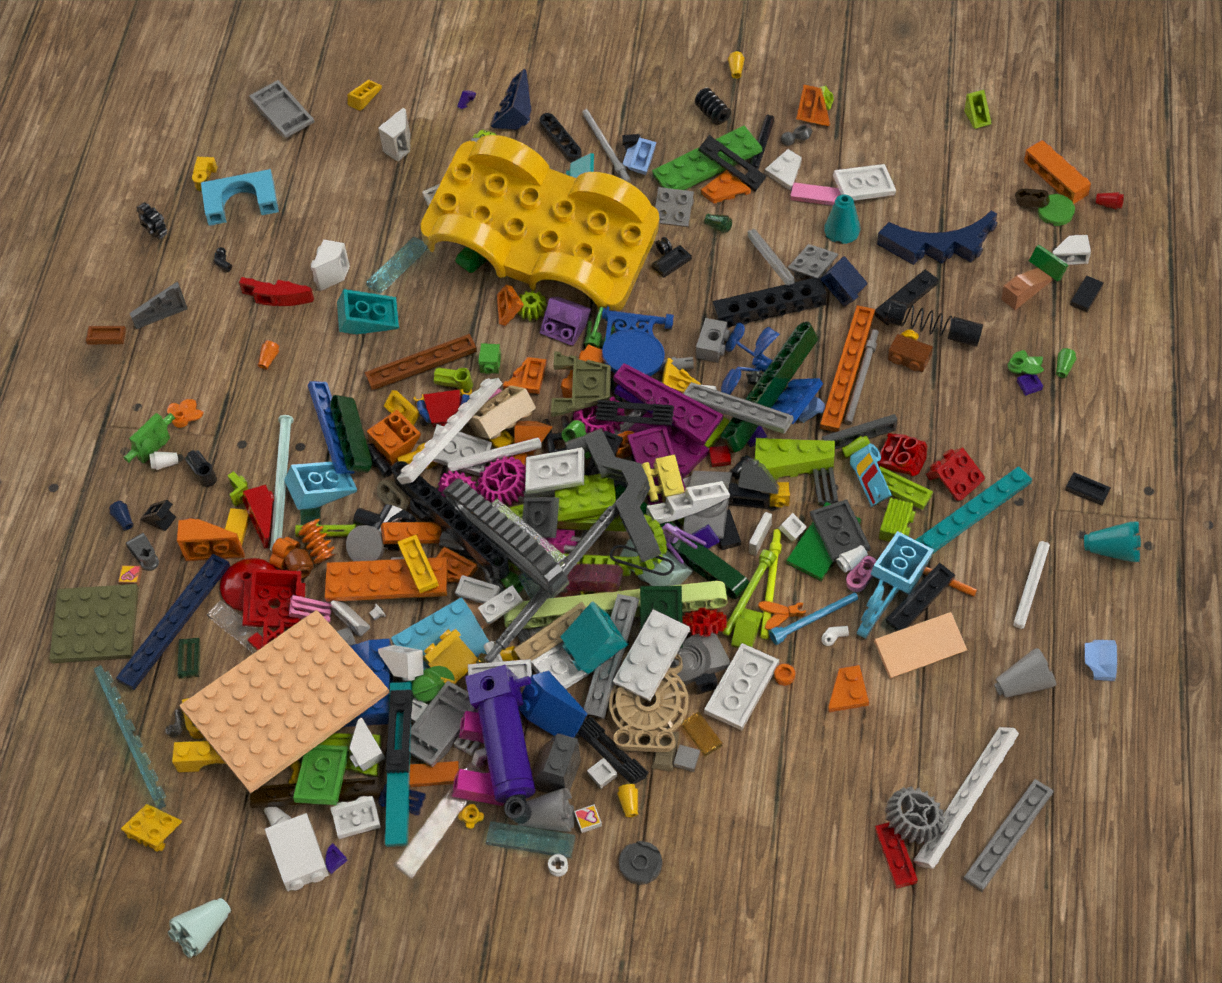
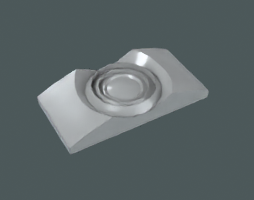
M279 80L249 96L260 114L267 118L276 132L284 138L315 122L313 117Z
M693 471L689 487L722 481L729 492L733 474L732 472ZM729 498L707 509L686 516L684 531L692 535L695 531L709 524L717 537L723 539Z
M711 633V636L708 637L696 634L683 642V648H680L677 653L682 658L683 668L677 675L685 685L695 682V678L701 674L717 673L729 667L731 662L716 634ZM674 659L670 668L677 667L679 661Z
M450 681L445 683L438 692V695L411 727V755L433 767L449 752L459 735L461 718L465 711H477L470 704L467 691Z

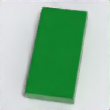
M1041 245L1035 247L1029 259L1030 263L1056 281L1061 280L1069 266Z

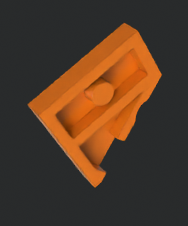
M803 85L797 120L830 126L822 88Z
M727 170L701 189V195L713 204L726 199H733L737 194L745 193V195H749L751 193L750 187Z
M505 285L497 294L499 324L506 326L524 306L514 288L509 285Z
M446 547L437 555V557H447V582L459 583L462 575L471 578L478 569L477 564Z
M860 665L839 668L828 711L835 712L869 706V699Z

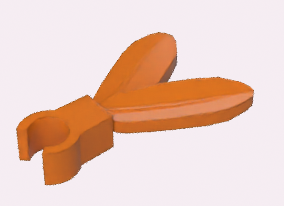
M770 601L759 602L758 607L761 610L775 614L767 621L765 629L770 630L780 626L788 617H803L806 610L799 611L798 608L802 609L804 603L799 602L796 605L786 607Z

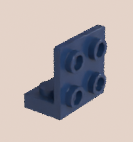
M845 256L820 278L843 307L855 301L859 297L857 294L868 284Z

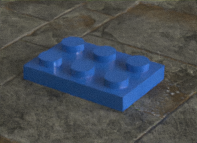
M820 378L791 380L788 383V387L780 394L771 409L793 415L794 421L792 424H794L821 388L823 382Z

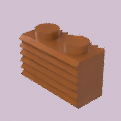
M897 334L889 348L888 360L896 365L900 364L909 367L913 371H920L922 373L932 356L933 346Z

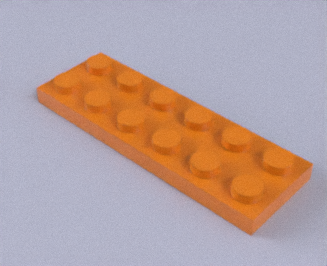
M447 557L427 558L439 586L423 593H419L405 559L327 563L326 602H332L333 600L353 601L447 596Z

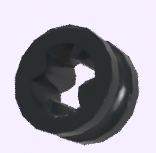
M662 237L661 241L657 240L655 242L658 251L662 255L672 250V245L666 237Z

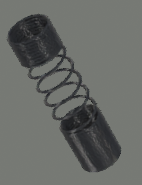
M891 300L885 323L903 327L912 309L910 329H913L922 311L920 332H922L932 312L930 335L933 333L940 316L939 337L943 335L951 318L947 339L974 347L978 346L983 324L955 316L952 317L951 315L941 332L942 313L939 314L932 329L933 310H931L922 327L923 307L919 310L913 323L914 305H912L903 322L908 304Z

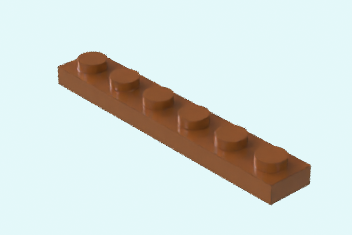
M467 334L365 372V376L371 390H375L475 353L477 348L471 335Z

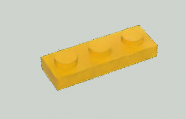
M417 535L398 541V546L419 593L439 586Z

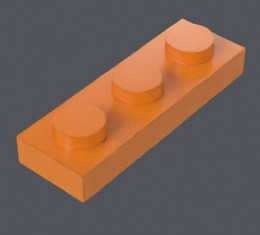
M383 522L381 524L383 544H398V541L413 535H417L420 544L440 543L441 527L436 522Z

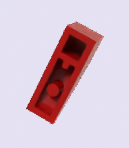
M265 484L243 491L242 499L264 549L268 548L272 504L274 502V495L272 491H268Z

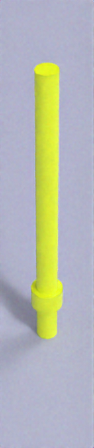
M779 529L773 531V539L769 547V551L773 552L777 557L768 571L765 601L773 602L778 556L781 554L782 548L780 543L782 531ZM763 611L760 635L762 639L769 638V630L765 629V625L771 618V613Z

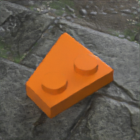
M527 357L522 366L514 371L513 377L508 382H504L503 388L506 389L511 385L526 388L528 393L540 394L547 365L546 359Z

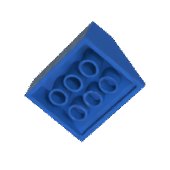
M390 639L367 640L350 646L389 690V694L343 727L356 726L360 718L364 720L367 726L389 724L390 683H393V674L378 653V649L391 646Z

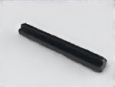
M768 114L765 116L757 140L762 147V152L754 155L750 161V165L757 170L759 169L774 124L775 117L773 115L770 116Z

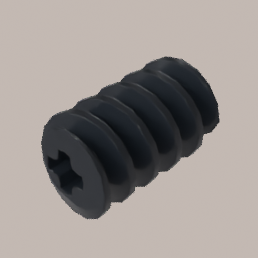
M703 88L697 93L695 105L699 107L713 124L719 125L728 120L731 115L730 108L723 104V101L720 100L711 88Z

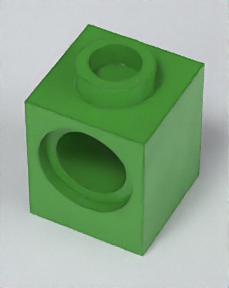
M481 343L478 361L480 373H499L502 356L500 344Z

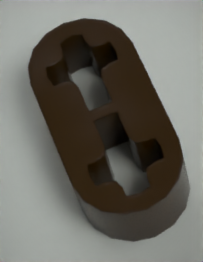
M1025 188L1015 193L1016 203L1019 206L1040 208L1050 203L1049 194L1046 190Z

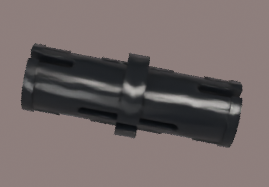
M368 443L372 466L376 467L384 478L393 474L392 468L386 462V457L376 449L373 443Z

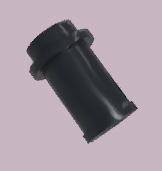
M742 456L740 461L730 469L729 472H732L735 479H740L742 463L744 460L747 461L748 458H751L750 456Z

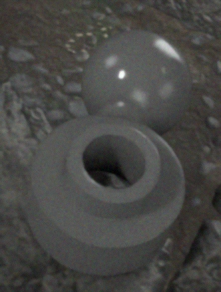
M810 124L798 126L793 133H783L781 142L786 146H790L794 143L795 139L806 140L810 138L813 132Z

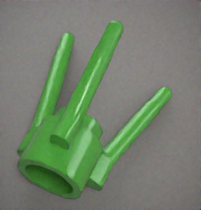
M603 307L599 308L592 332V322H588L584 342L585 347L589 344L596 348H603L606 336L602 340V335L597 332ZM614 324V326L611 328V334H610V335H612V334L614 333V331H615V329H614L615 324Z

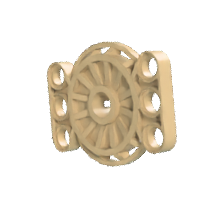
M627 652V653L624 654V656H623V658H622V663H623V661L625 660V658H626V656H627V654H628L629 652ZM676 654L674 658L679 661V665L675 668L669 667L652 697L656 702L650 707L643 706L644 702L647 701L646 699L616 684L614 685L609 698V709L613 721L619 728L614 734V743L618 749L670 752L675 748L676 742L672 732L682 724L689 707L686 686L677 675L683 668L680 655ZM678 682H679V684L681 685V687L683 688V691H684V692L679 691V688H678V685H677ZM614 695H616V704L613 705ZM685 698V706L683 710L681 708V699ZM614 712H618L621 718L620 722L616 719ZM678 715H681L679 720L673 725V722L676 720ZM621 735L629 736V741L626 744L618 742V738ZM642 736L650 737L651 740L647 745L639 743V739ZM663 737H669L672 741L670 745L662 746L660 740Z

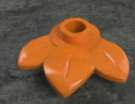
M186 399L180 404L171 403L167 408V414L171 413L175 417L171 423L178 428L187 426L188 421L200 419L204 411L196 409L197 403L194 399Z

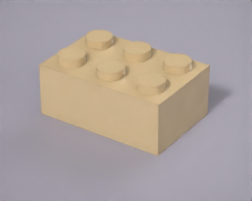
M510 385L486 401L468 423L475 435L494 439L500 436L501 431L515 426L516 421L530 416L532 414L531 411L536 409V406L526 388Z

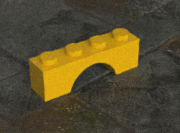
M208 741L174 742L172 762L177 772H199L205 765L226 764Z

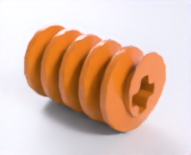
M315 519L303 525L298 533L299 536H305L302 539L303 543H309L306 549L313 550L310 553V557H316L313 561L314 564L323 563L336 555L331 554L335 547L327 546L331 540H324L327 533H320L324 527L316 526L320 519Z

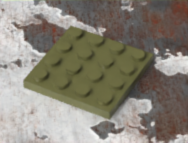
M138 585L58 589L50 662L66 663L132 658L139 593Z

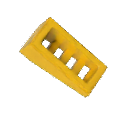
M367 80L347 94L348 106L361 111L382 89V85Z

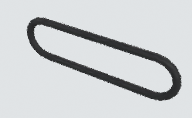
M616 545L609 553L610 558L615 562L660 576L669 575L674 570L673 561L661 556L654 558L669 562L671 569L668 572L661 573L614 558L613 551L617 548L636 552L635 548L625 545Z

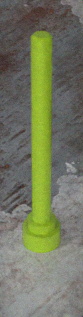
M762 550L759 556V566L730 616L727 628H724L722 632L724 635H730L737 618L743 612L766 568L774 564L777 557L773 552Z

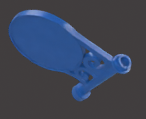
M608 306L603 308L602 319L607 321L606 338L602 349L604 363L610 365L611 371L615 374L623 363L648 376L657 373L664 363L665 352L660 341L655 338L652 328L654 324L665 325L664 329H672L674 315L666 314V317L610 311ZM615 323L614 329L616 333L610 335L612 324Z

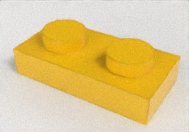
M397 390L391 391L384 407L390 413L398 410L414 426L420 415L418 409Z

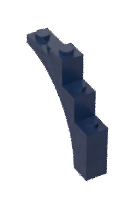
M991 210L972 225L958 230L937 233L913 231L888 222L878 233L877 245L912 265L921 260L924 255L943 264L947 258L950 259L953 253L971 263L982 254V244L987 234L995 230L998 224L996 221L997 213Z

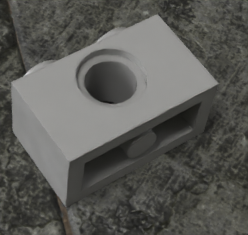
M705 318L696 346L697 359L719 362L720 356H723L725 352L724 343L728 341L730 330H727V322Z

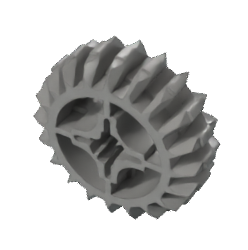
M912 786L907 789L903 787L899 791L894 792L888 800L885 809L887 813L885 820L890 821L889 828L895 829L894 834L899 833L902 835L901 840L908 838L909 843L915 840L919 845L922 842L927 843L931 839L936 838L942 830V824L945 819L942 817L944 810L939 809L940 803L934 801L935 796H928V791L923 793L920 787L915 790Z

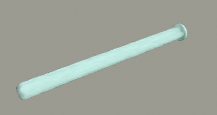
M281 415L278 418L280 433L270 543L271 551L275 541L278 538H282L286 493V483L284 480L288 467L290 429L294 421L293 417L289 415Z

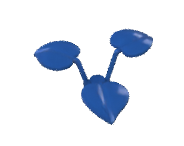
M738 323L735 326L734 331L729 335L728 341H726L725 349L731 352L737 344L754 356L752 361L754 368H732L722 382L721 392L729 395L732 393L740 380L741 371H762L763 373L766 371L773 360L766 357L763 352L780 335L778 332L770 327L765 328L759 335L755 351L753 352L739 342L744 335V325Z

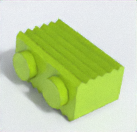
M890 498L880 528L879 539L890 542L897 531L909 537L911 528L908 525L909 522H914L916 511H913L912 502L909 503L908 501Z

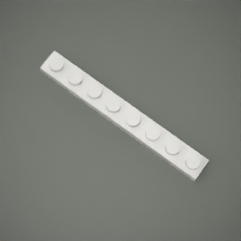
M499 378L484 380L480 384L481 387L469 396L470 399L458 408L459 411L447 420L448 423L437 430L436 436L426 442L425 448L414 455L413 461L402 468V473L397 477L401 484L413 482L502 385Z
M998 728L942 817L945 819L942 824V830L936 838L923 845L914 859L918 867L933 869L937 865L940 857L950 845L952 838L960 829L966 816L971 812L973 805L981 796L989 780L993 777L999 764L1014 744L1015 739L1019 735L1015 728Z

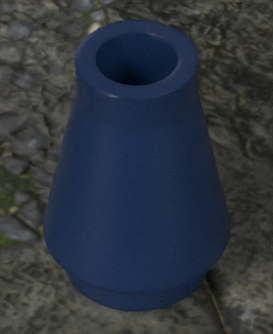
M117 501L110 505L109 514L124 531L131 529L134 524L127 504L123 501Z

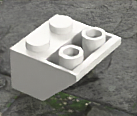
M402 108L378 128L383 152L396 161H400L410 152V129L406 109Z
M323 240L321 246L318 247L317 256L311 263V271H313L314 282L318 291L329 288L345 279L350 265L344 243Z

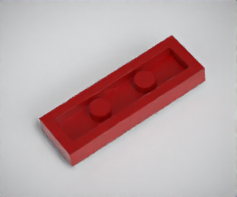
M890 822L876 825L875 832L895 888L898 889L917 884L918 879L905 843L901 840L902 835L899 833L894 834L895 829L889 828Z

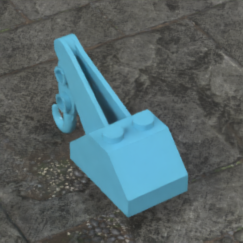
M897 531L874 564L870 573L880 581L867 603L868 610L864 612L861 618L862 623L857 631V635L867 639L874 625L899 590L908 595L913 591L934 549ZM887 583L893 586V589L885 601H882L884 586Z

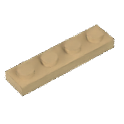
M580 602L516 646L514 650L521 660L531 659L533 661L562 642L561 635L586 608L583 602Z

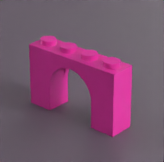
M466 710L461 718L459 738L484 743L479 714ZM463 769L458 770L454 777L452 797L499 806L504 804L495 800L490 772L479 773Z

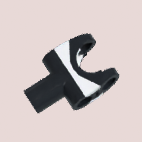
M386 504L380 514L363 508L357 509L354 514L353 524L373 526L381 532V524L383 522H417V520L409 512ZM398 544L384 545V549L400 551Z

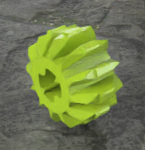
M525 290L524 295L519 294V298L524 304L518 312L522 319L528 318L530 322L533 318L538 320V316L544 317V312L547 309L545 296H542L540 292L535 293L534 290L531 293Z

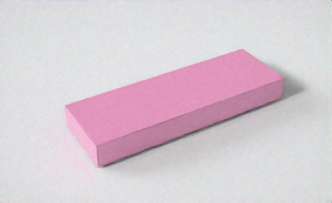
M793 183L791 200L833 206L836 198L841 193L839 188Z

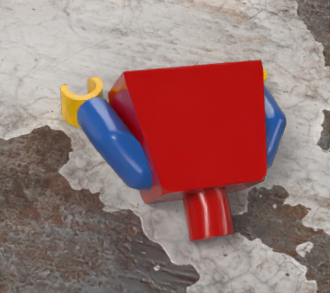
M461 389V393L460 390L422 394L421 399H416L415 396L413 399L419 414L427 423H432L433 427H436L437 424L445 426L448 423L447 420L459 411L458 408L470 399L469 396L472 394V389H470L469 393H464V389Z

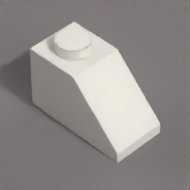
M1088 235L1068 236L1053 251V254L1068 265L1088 264L1091 254Z
M396 645L378 649V653L394 676L402 677L404 681L415 680L416 676L424 675L423 650Z
M362 718L358 719L350 745V750L353 753L350 758L355 767L360 765L361 769L365 771L385 759L364 720Z

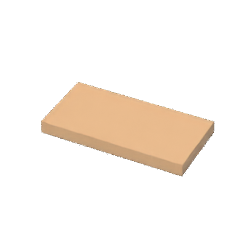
M951 612L874 640L889 679L967 651Z

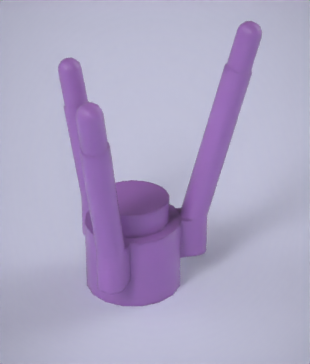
M670 523L665 524L662 528L667 542L666 546L681 564L684 561L670 544L671 542L674 544L679 539L696 549L697 545L685 538L687 537L704 546L706 545L705 541L682 531L677 526H672Z

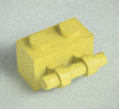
M675 455L656 458L654 469L650 468L649 462L641 464L648 477L650 490L647 495L650 496L651 502L658 501L657 494L660 493L663 503L666 502V497L684 494L685 491ZM653 477H657L659 486H655Z

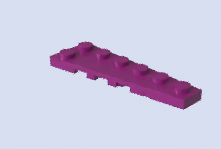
M625 363L614 375V381L643 403L674 406L672 424L702 446H704L723 420V414Z

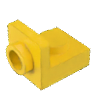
M777 482L780 486L778 494L769 493L770 507L782 508L790 506L789 482Z

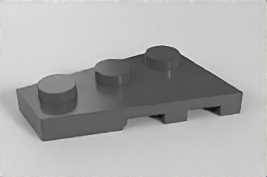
M178 281L130 312L136 329L188 309Z

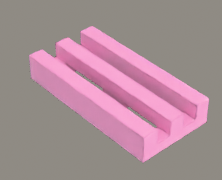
M292 595L289 616L304 619L315 610H318L329 623L331 603Z

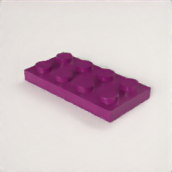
M646 412L642 417L652 418L653 415ZM634 423L627 431L637 433L663 425ZM665 425L681 475L685 478L709 454V448L700 445L677 427Z
M665 425L627 436L635 462L641 464L649 462L651 469H654L656 458L675 455ZM680 472L682 484H683L684 491H685V490H686V487H685V484H684V481H683V478H682V475H681V472ZM653 477L655 486H659L657 477ZM661 493L657 494L659 500L656 502H651L650 496L646 495L649 505L663 503Z

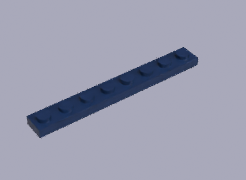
M215 554L210 556L116 677L118 682L132 690L137 688L230 567L229 561Z

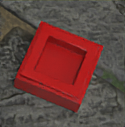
M726 445L709 447L712 467L731 465L730 451Z

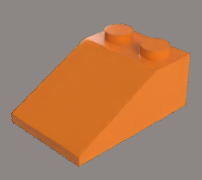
M189 518L179 520L177 542L186 561L208 560L212 554L223 559L245 558V553L237 533L200 519Z

